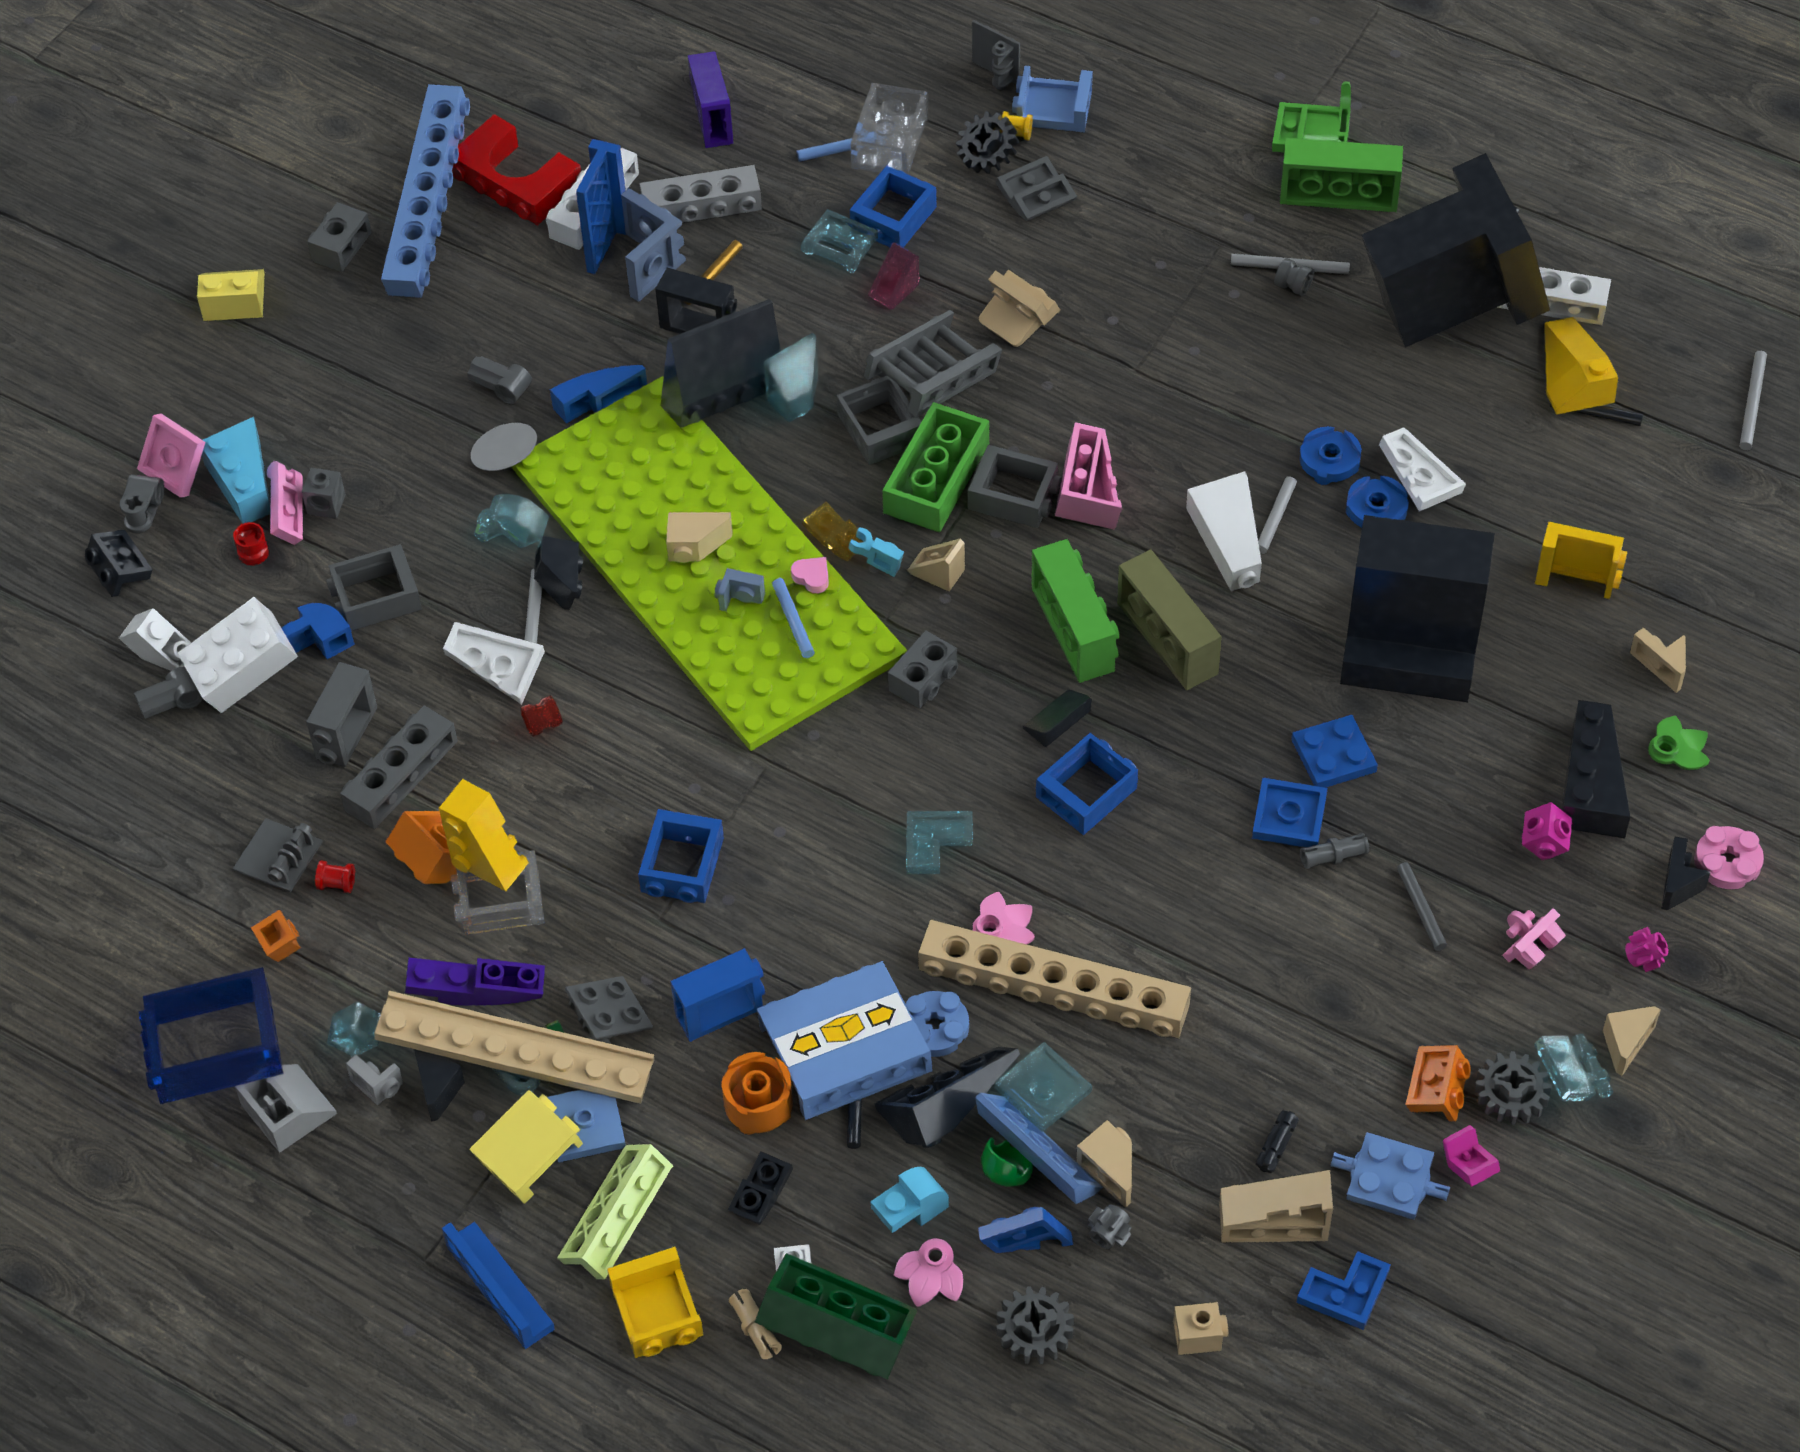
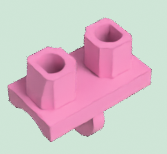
M1553 908L1533 925L1531 921L1535 918V914L1531 910H1527L1524 914L1520 911H1512L1507 917L1510 928L1506 931V934L1510 938H1514L1517 934L1521 937L1502 956L1508 962L1516 958L1527 969L1533 968L1545 957V954L1534 943L1537 938L1550 950L1566 936L1555 922L1560 914Z

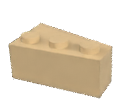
M1330 1170L1221 1188L1219 1202L1221 1242L1328 1241L1333 1212Z

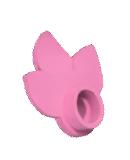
M1000 892L993 893L980 904V916L973 923V931L1029 944L1035 937L1026 928L1032 916V906L1025 904L1006 905ZM987 928H991L995 931L987 932L984 930Z
M934 1238L927 1240L918 1251L904 1254L896 1264L894 1276L899 1279L909 1280V1294L917 1307L932 1300L939 1291L948 1299L957 1301L963 1289V1273L953 1263L954 1254L951 1246L942 1239ZM933 1250L942 1252V1258L937 1262L929 1259V1254Z

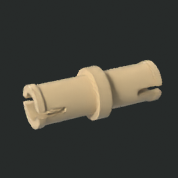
M748 1289L739 1290L738 1293L744 1303L742 1304L738 1300L735 1293L730 1297L729 1303L733 1306L742 1322L741 1329L746 1336L751 1337L762 1359L772 1358L773 1356L767 1344H769L776 1355L781 1351L782 1346L777 1341L773 1332L755 1323L759 1308L753 1300Z

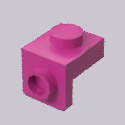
M1471 1125L1443 1140L1448 1167L1471 1187L1500 1172L1499 1161L1479 1145L1476 1130Z

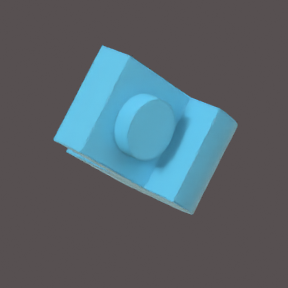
M914 1167L898 1175L899 1182L871 1201V1209L892 1233L913 1218L922 1226L949 1207L948 1194L924 1167Z

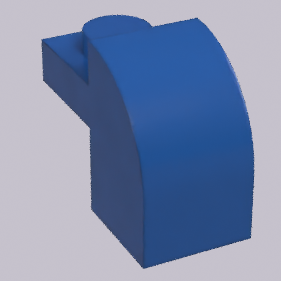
M310 603L298 607L300 618L282 627L295 653L315 643L325 658L329 659L354 645L349 624L339 611L326 604Z

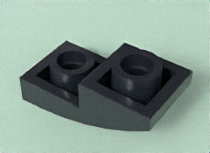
M760 1151L747 1180L742 1179L728 1211L761 1225L783 1190L793 1170L792 1164Z

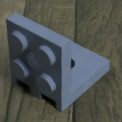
M628 188L621 194L625 231L627 236L640 244L625 256L630 297L639 302L657 286L667 267L676 270L686 261V258L679 253V249L684 245L683 236L677 233V229L682 225V221L673 216L667 209L661 208L649 201L645 195L638 194Z

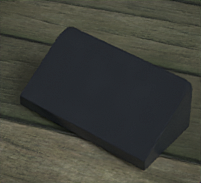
M1068 689L1023 726V729L1044 747H1047L1091 711L1092 699L1088 695Z

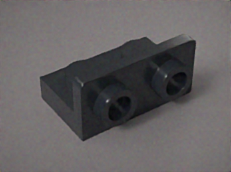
M125 529L91 534L88 548L85 550V560L92 567L100 583L107 589L111 597L119 596L122 583L150 579L153 570Z

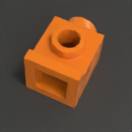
M281 910L276 911L251 927L266 955L277 962H280L301 948L296 940L299 937L297 929L289 919L286 920Z

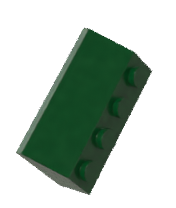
M786 1253L766 1290L755 1323L764 1326L773 1333H780L797 1340L803 1346L813 1347L825 1352L838 1361H846L860 1367L871 1375L888 1379L918 1309Z

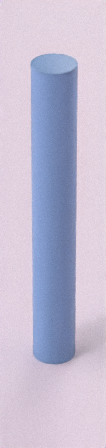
M880 132L797 150L796 153L799 162L879 144L882 143V137Z
M775 579L772 582V586L803 658H810L815 652L784 579Z

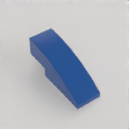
M643 365L620 366L598 370L568 380L550 389L553 409L565 423L572 421L591 409L596 413L647 385L646 369Z

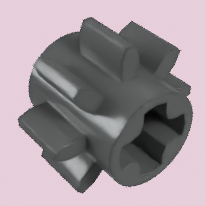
M1108 1205L1104 1211L1097 1206L1088 1218L1090 1223L1087 1227L1091 1229L1089 1236L1102 1248L1110 1249L1115 1243L1123 1247L1131 1236L1129 1231L1132 1227L1128 1225L1130 1217L1124 1210L1115 1205Z

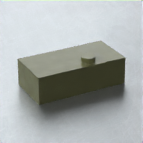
M1150 549L1120 564L1118 605L1186 691L1218 675L1222 636L1155 553Z

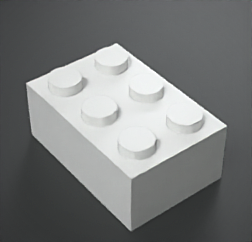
M255 597L251 598L178 652L202 698L221 713L298 657L273 613Z

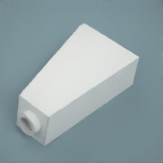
M1245 471L1188 489L1186 509L1230 591L1249 588L1259 583L1262 562L1248 477Z

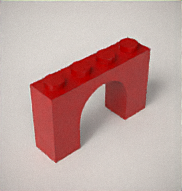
M494 114L458 145L459 157L458 162L453 164V177L472 186L478 193L485 194L494 199L500 206L514 211L520 218L529 220L538 226L547 218L549 211L558 205L564 192L570 189L577 181V177L581 172V165L558 152L538 171L528 176L508 177L495 171V168L519 146L516 127Z

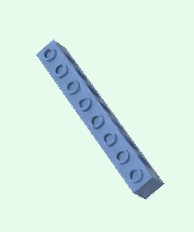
M428 84L381 277L388 295L422 297L424 287L429 284L430 261H434L436 255L434 244L436 237H439L441 234L442 226L440 219L442 212H445L447 209V189L452 187L453 164L458 162L459 139L462 140L464 137L463 122L465 116H468L470 111V101L465 97L462 86Z

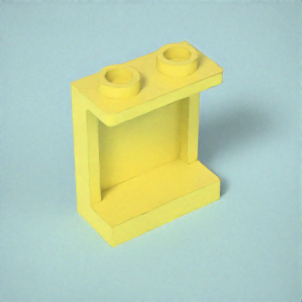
M530 1090L470 1148L474 1156L523 1204L534 1195L529 1187L572 1144L577 1148L583 1144L577 1136V1133L580 1131L579 1127L566 1115L560 1119L554 1113L557 1107L544 1094L538 1098Z

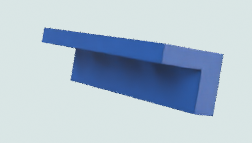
M475 1221L459 1232L451 1222L442 1227L449 1251L525 1349L555 1330L554 1323Z

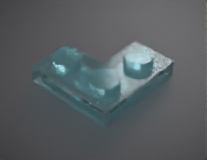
M907 811V874H940V846H973L972 811Z

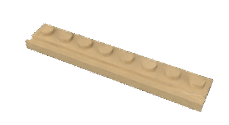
M393 991L388 992L386 1004H384L374 1033L375 1040L639 1104L642 1103L654 1062V1054Z

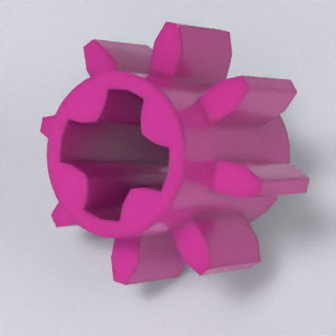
M1646 927L1633 932V935L1629 936L1630 942L1626 944L1625 951L1629 962L1634 967L1643 965L1645 972L1659 968L1660 964L1665 963L1663 957L1668 955V946L1661 933L1651 934L1649 928Z

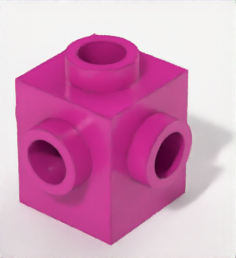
M1552 802L1526 811L1522 845L1541 860L1551 859L1554 856L1568 852L1572 833V818Z

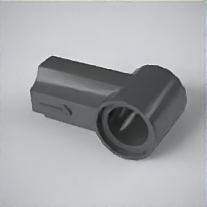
M476 356L471 362L468 371V379L493 390L500 400L508 404H514L532 383V377L524 367L512 364L508 368L483 356Z
M185 667L173 669L167 674L165 681L134 693L145 719L176 706L181 709L193 708L203 699Z

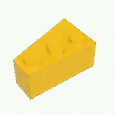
M462 779L439 807L451 862L459 871L464 873L470 872L507 891L529 862L526 856L517 854L514 848L517 840L514 835L509 834L507 836L502 825L506 821L491 794Z

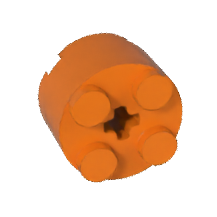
M751 1052L737 1057L730 1063L722 1079L724 1108L729 1120L742 1133L750 1135L768 1132L789 1120L793 1106L791 1076L787 1066L780 1059L776 1058L775 1060L761 1052Z

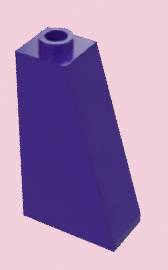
M716 52L687 55L689 76L705 148L734 144L730 100Z

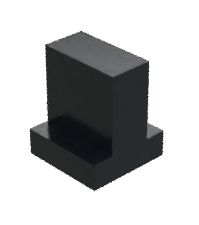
M1486 153L1452 168L1459 192L1361 235L1383 303L1405 348L1503 304L1507 305L1516 325L1550 311L1532 239Z
M1364 515L1340 684L1468 703L1476 648L1489 582L1495 533Z

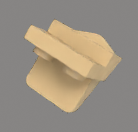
M995 270L988 279L994 288L992 291L994 297L980 314L979 321L997 336L1012 346L1018 347L1041 325L1047 324L1059 313L1060 308L1054 300L1047 296L1043 289L1030 285L1010 270L1004 276Z

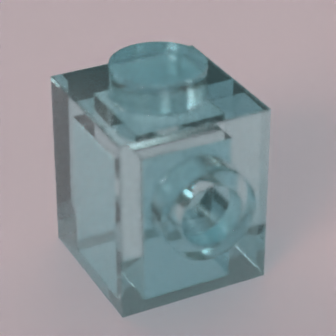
M355 1002L334 1013L327 1044L352 1057L378 1046L379 1040H375L374 1033L381 1014L359 1002Z

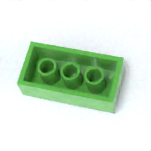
M1285 138L1280 204L1397 212L1402 175L1403 146Z
M933 402L882 490L883 513L940 533L989 445V420Z
M1068 539L1032 550V590L1079 683L1115 672V658L1119 656L1116 646V639H1119V631L1115 621H1109L1106 615L1107 608L1101 596L1097 597L1094 591L1095 586L1090 573L1084 572L1079 551L1077 549L1073 550Z

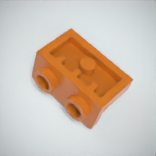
M1457 1045L1419 1046L1405 1104L1410 1112H1443L1448 1121H1457L1459 1109H1462L1464 1105L1463 1090L1465 1081L1469 1079L1471 1071L1468 1059L1464 1057Z

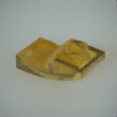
M827 502L809 514L802 522V525L819 542L846 562L856 555L849 550L851 539L859 543L863 542V540L856 537L858 528L850 519L845 522Z

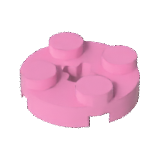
M1712 826L1700 838L1694 860L1697 869L1710 872L1708 882L1712 885L1724 889H1739L1745 887L1747 882H1750L1752 879L1754 881L1759 876L1764 855L1759 845V838L1755 833L1730 826ZM1730 853L1736 858L1732 862H1727L1726 857L1721 856V854Z

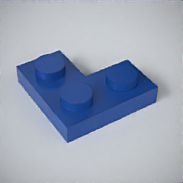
M1357 1251L1345 1280L1311 1267L1298 1294L1297 1303L1364 1330L1388 1276L1391 1264Z

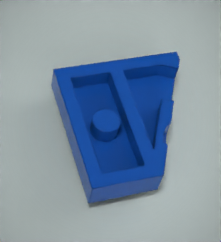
M1031 1207L1025 1209L1021 1214L1009 1218H997L991 1224L978 1228L980 1241L995 1253L1040 1249V1241L1058 1239L1061 1241L1062 1247L1073 1245L1071 1231L1043 1207Z

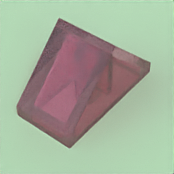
M893 242L868 296L889 309H894L919 285V256Z

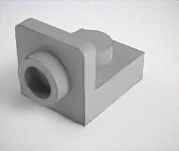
M357 1055L346 1063L350 1081L377 1105L384 1099L394 1096L403 1084L400 1068L395 1063L382 1073L372 1062L368 1061L365 1063Z

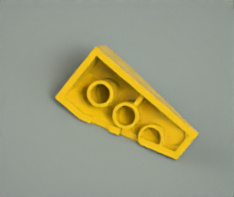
M1574 317L1545 322L1546 395L1556 415L1615 403L1618 375L1605 352Z

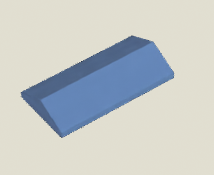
M981 1092L976 1096L978 1114L1075 1204L1095 1195L1103 1188L1101 1184L1009 1099Z

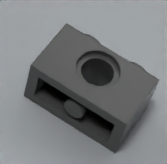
M337 202L332 210L325 214L323 222L317 230L312 232L308 238L307 245L312 262L343 272L372 233L368 213Z

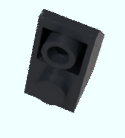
M542 536L535 552L534 579L565 610H570L574 599H579L582 591V580H578V574H580L583 565V556L579 555V542Z

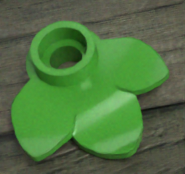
M1677 716L1665 718L1658 724L1657 736L1650 741L1648 747L1649 755L1653 760L1661 764L1674 763L1687 770L1700 769L1709 764V758L1701 752L1708 737L1706 731L1682 729Z

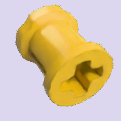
M1004 111L1002 117H1007L1018 132L1015 136L1024 137V140L1029 141L1032 132L1033 115L1028 114L1026 117L1014 116Z

